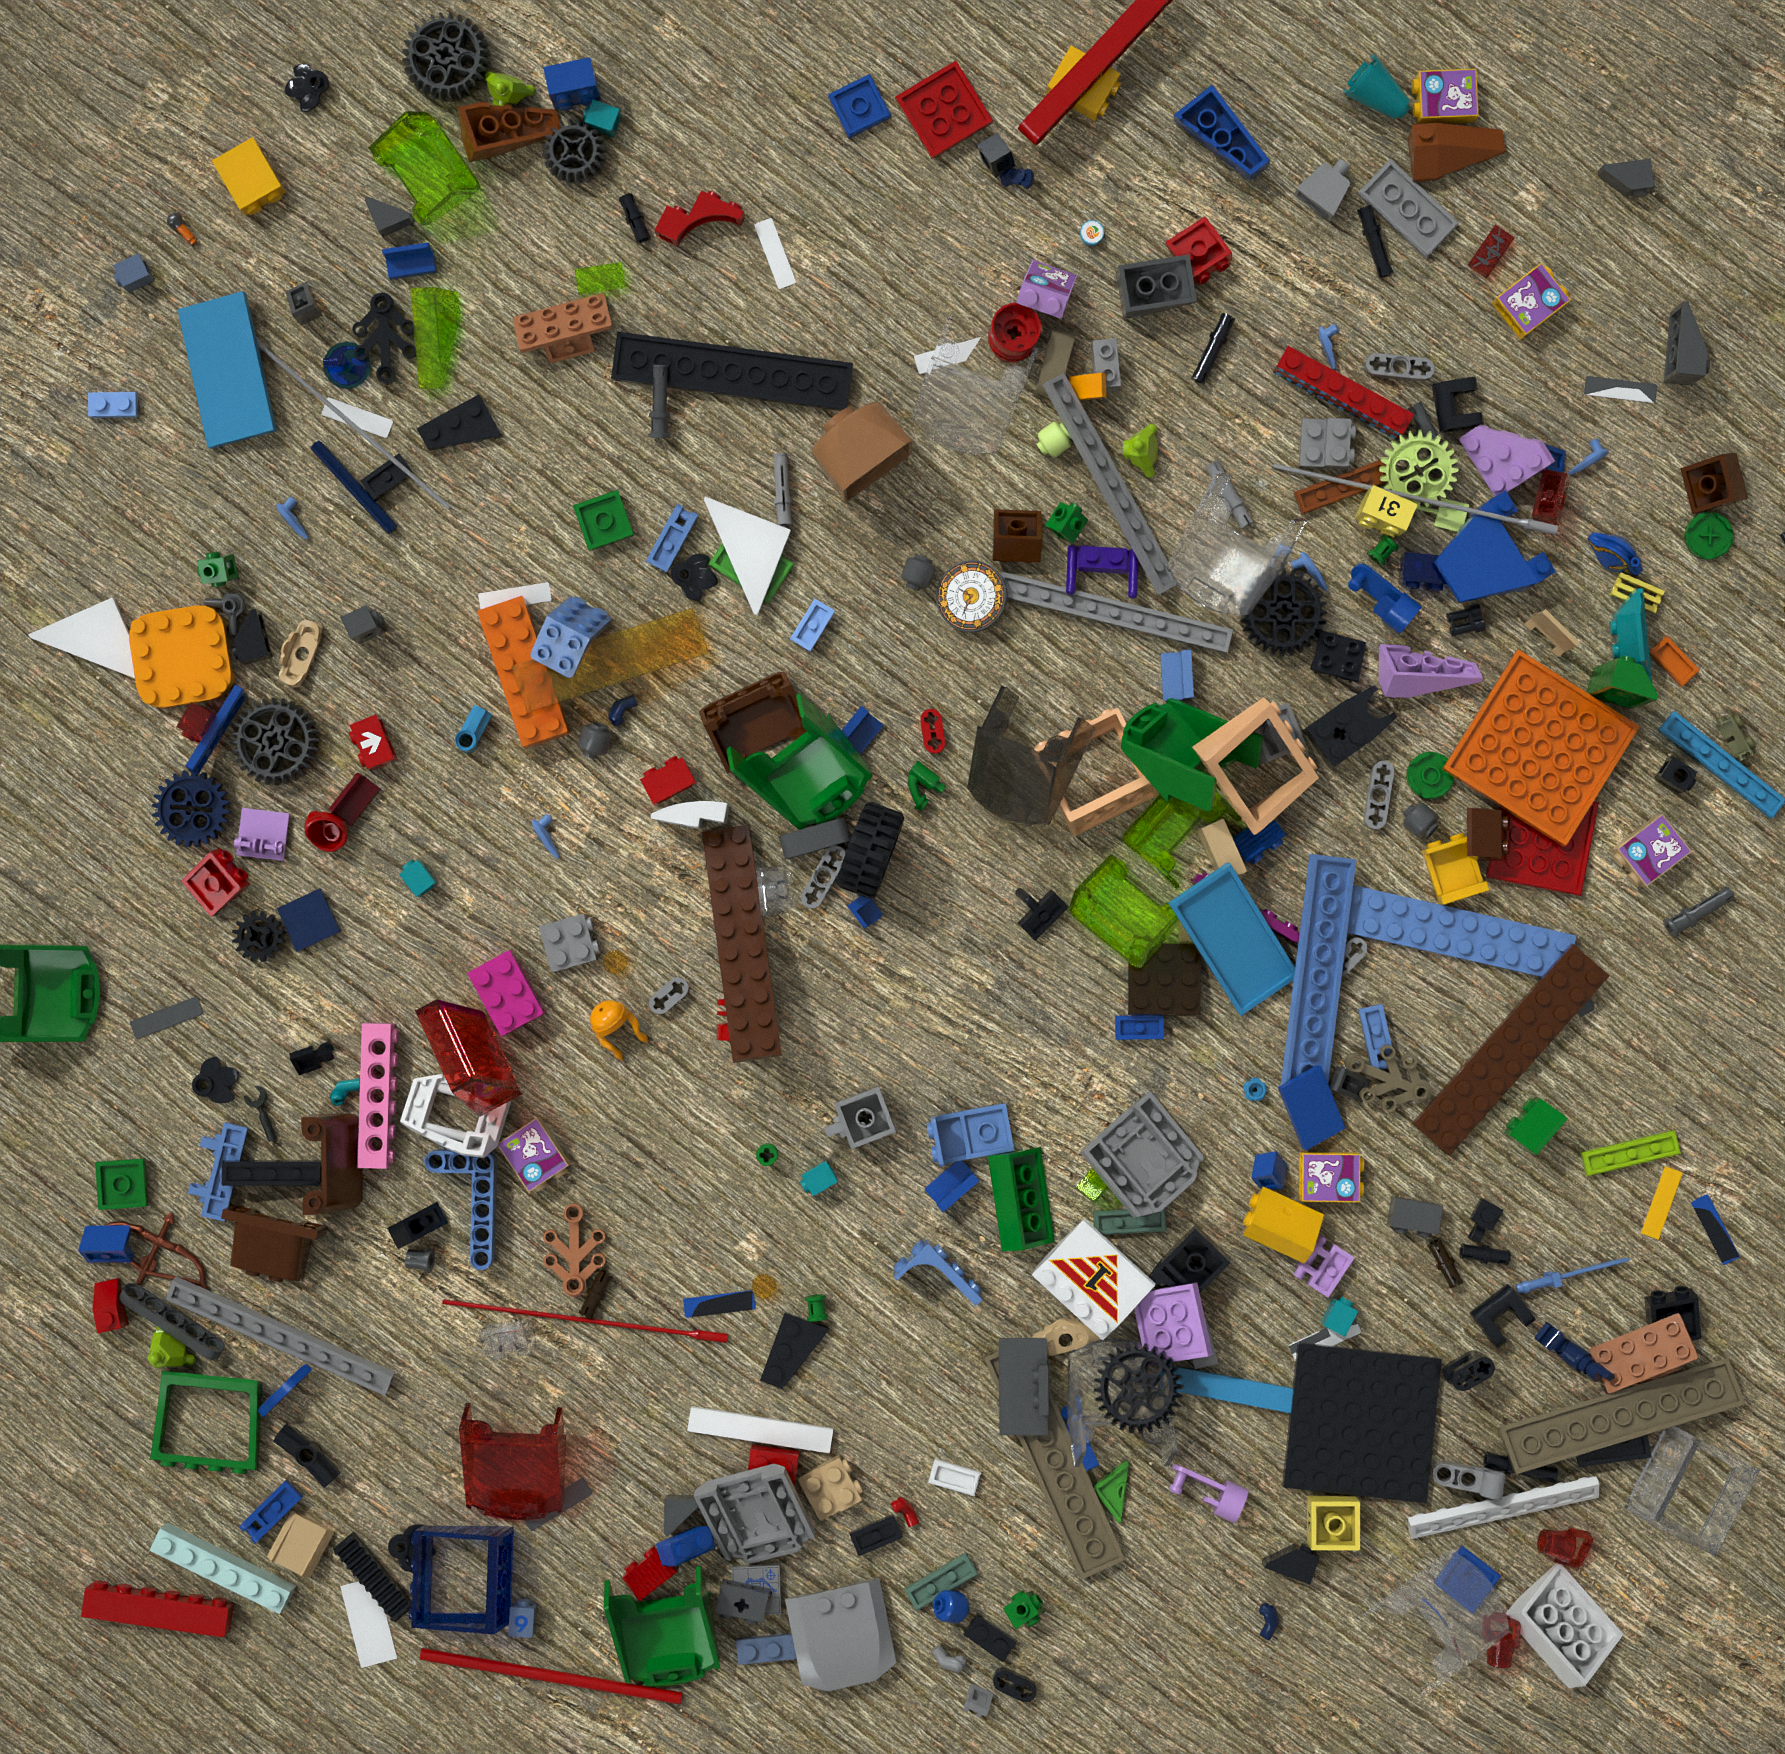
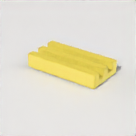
M1622 572L1619 573L1610 596L1622 601L1627 599L1628 596L1618 592V588L1629 593L1635 588L1621 583L1623 580L1656 594L1654 597L1644 593V599L1653 602L1652 606L1644 603L1645 610L1653 614L1656 613L1657 606L1660 604L1661 597L1665 591Z

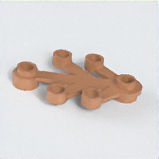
M571 1203L564 1209V1217L569 1222V1248L558 1238L556 1230L549 1229L543 1234L544 1242L551 1244L569 1262L570 1273L558 1263V1256L556 1254L549 1253L543 1259L544 1265L547 1268H551L563 1280V1290L571 1297L582 1295L587 1287L586 1279L597 1268L604 1266L606 1263V1256L603 1253H596L592 1256L591 1263L580 1272L579 1262L597 1244L602 1243L606 1239V1233L602 1229H595L591 1234V1238L579 1249V1221L584 1215V1210L578 1203ZM572 1208H576L579 1211L577 1217H573L570 1214ZM596 1232L602 1233V1240H596L594 1234ZM547 1233H553L555 1239L549 1241L546 1237ZM596 1256L602 1257V1264L595 1263L594 1259ZM547 1257H553L555 1259V1263L553 1265H549L547 1263ZM571 1281H578L579 1287L577 1289L572 1288Z

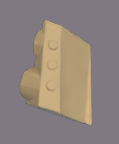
M291 1510L267 1557L271 1562H275L299 1574L301 1577L310 1578L335 1531L295 1510Z

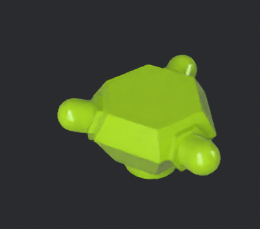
M492 71L484 74L489 93L494 98L493 105L517 104L522 98L533 96L536 92L533 85H525L518 78L506 74L493 73Z
M1149 424L1123 443L1124 458L1130 459L1132 464L1144 471L1145 476L1148 478H1152L1155 475L1153 465L1158 458V441L1155 436L1157 427L1154 424Z
M156 1326V1332L153 1333L148 1354V1361L153 1367L193 1365L195 1357L185 1351V1344Z

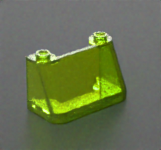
M405 111L368 147L373 154L374 161L380 166L392 167L415 200L416 204L412 207L413 217L421 225H430L480 189L478 180L436 119L427 112Z
M1110 854L1075 889L1069 911L1079 923L1130 964L1137 968H1142L1180 921L1169 906V902H1165L1161 906L1126 878L1128 871L1125 862Z

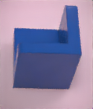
M863 896L858 897L847 906L864 929L883 915L872 899Z
M1277 1151L1258 1154L1255 1156L1251 1179L1260 1189L1263 1186L1270 1190L1282 1189L1285 1184L1287 1163Z

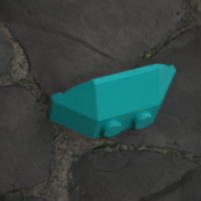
M1638 588L1630 593L1612 615V621H1609L1610 634L1614 635L1615 644L1611 646L1613 659L1621 658V656L1634 658L1636 660L1635 663L1643 666L1652 683L1643 588Z

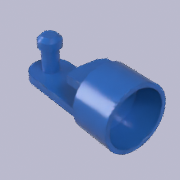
M1357 564L1351 570L1352 579L1348 582L1349 589L1357 592L1362 588L1375 598L1378 603L1374 606L1373 612L1382 618L1381 621L1400 634L1420 611L1422 606L1405 592L1399 591L1368 565Z

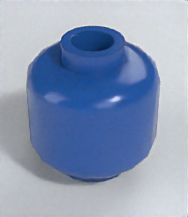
M943 1590L938 1593L933 1602L934 1614L941 1622L958 1624L969 1613L968 1600L961 1592Z

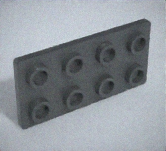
M999 1338V1434L1047 1435L1049 1415L1047 1339Z

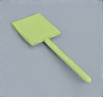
M1441 498L1440 500L1441 502H1446L1469 508V504H1464L1444 498ZM1420 505L1419 509H1417L1437 514L1434 526L1457 532L1464 525L1467 512L1441 506L1438 509Z

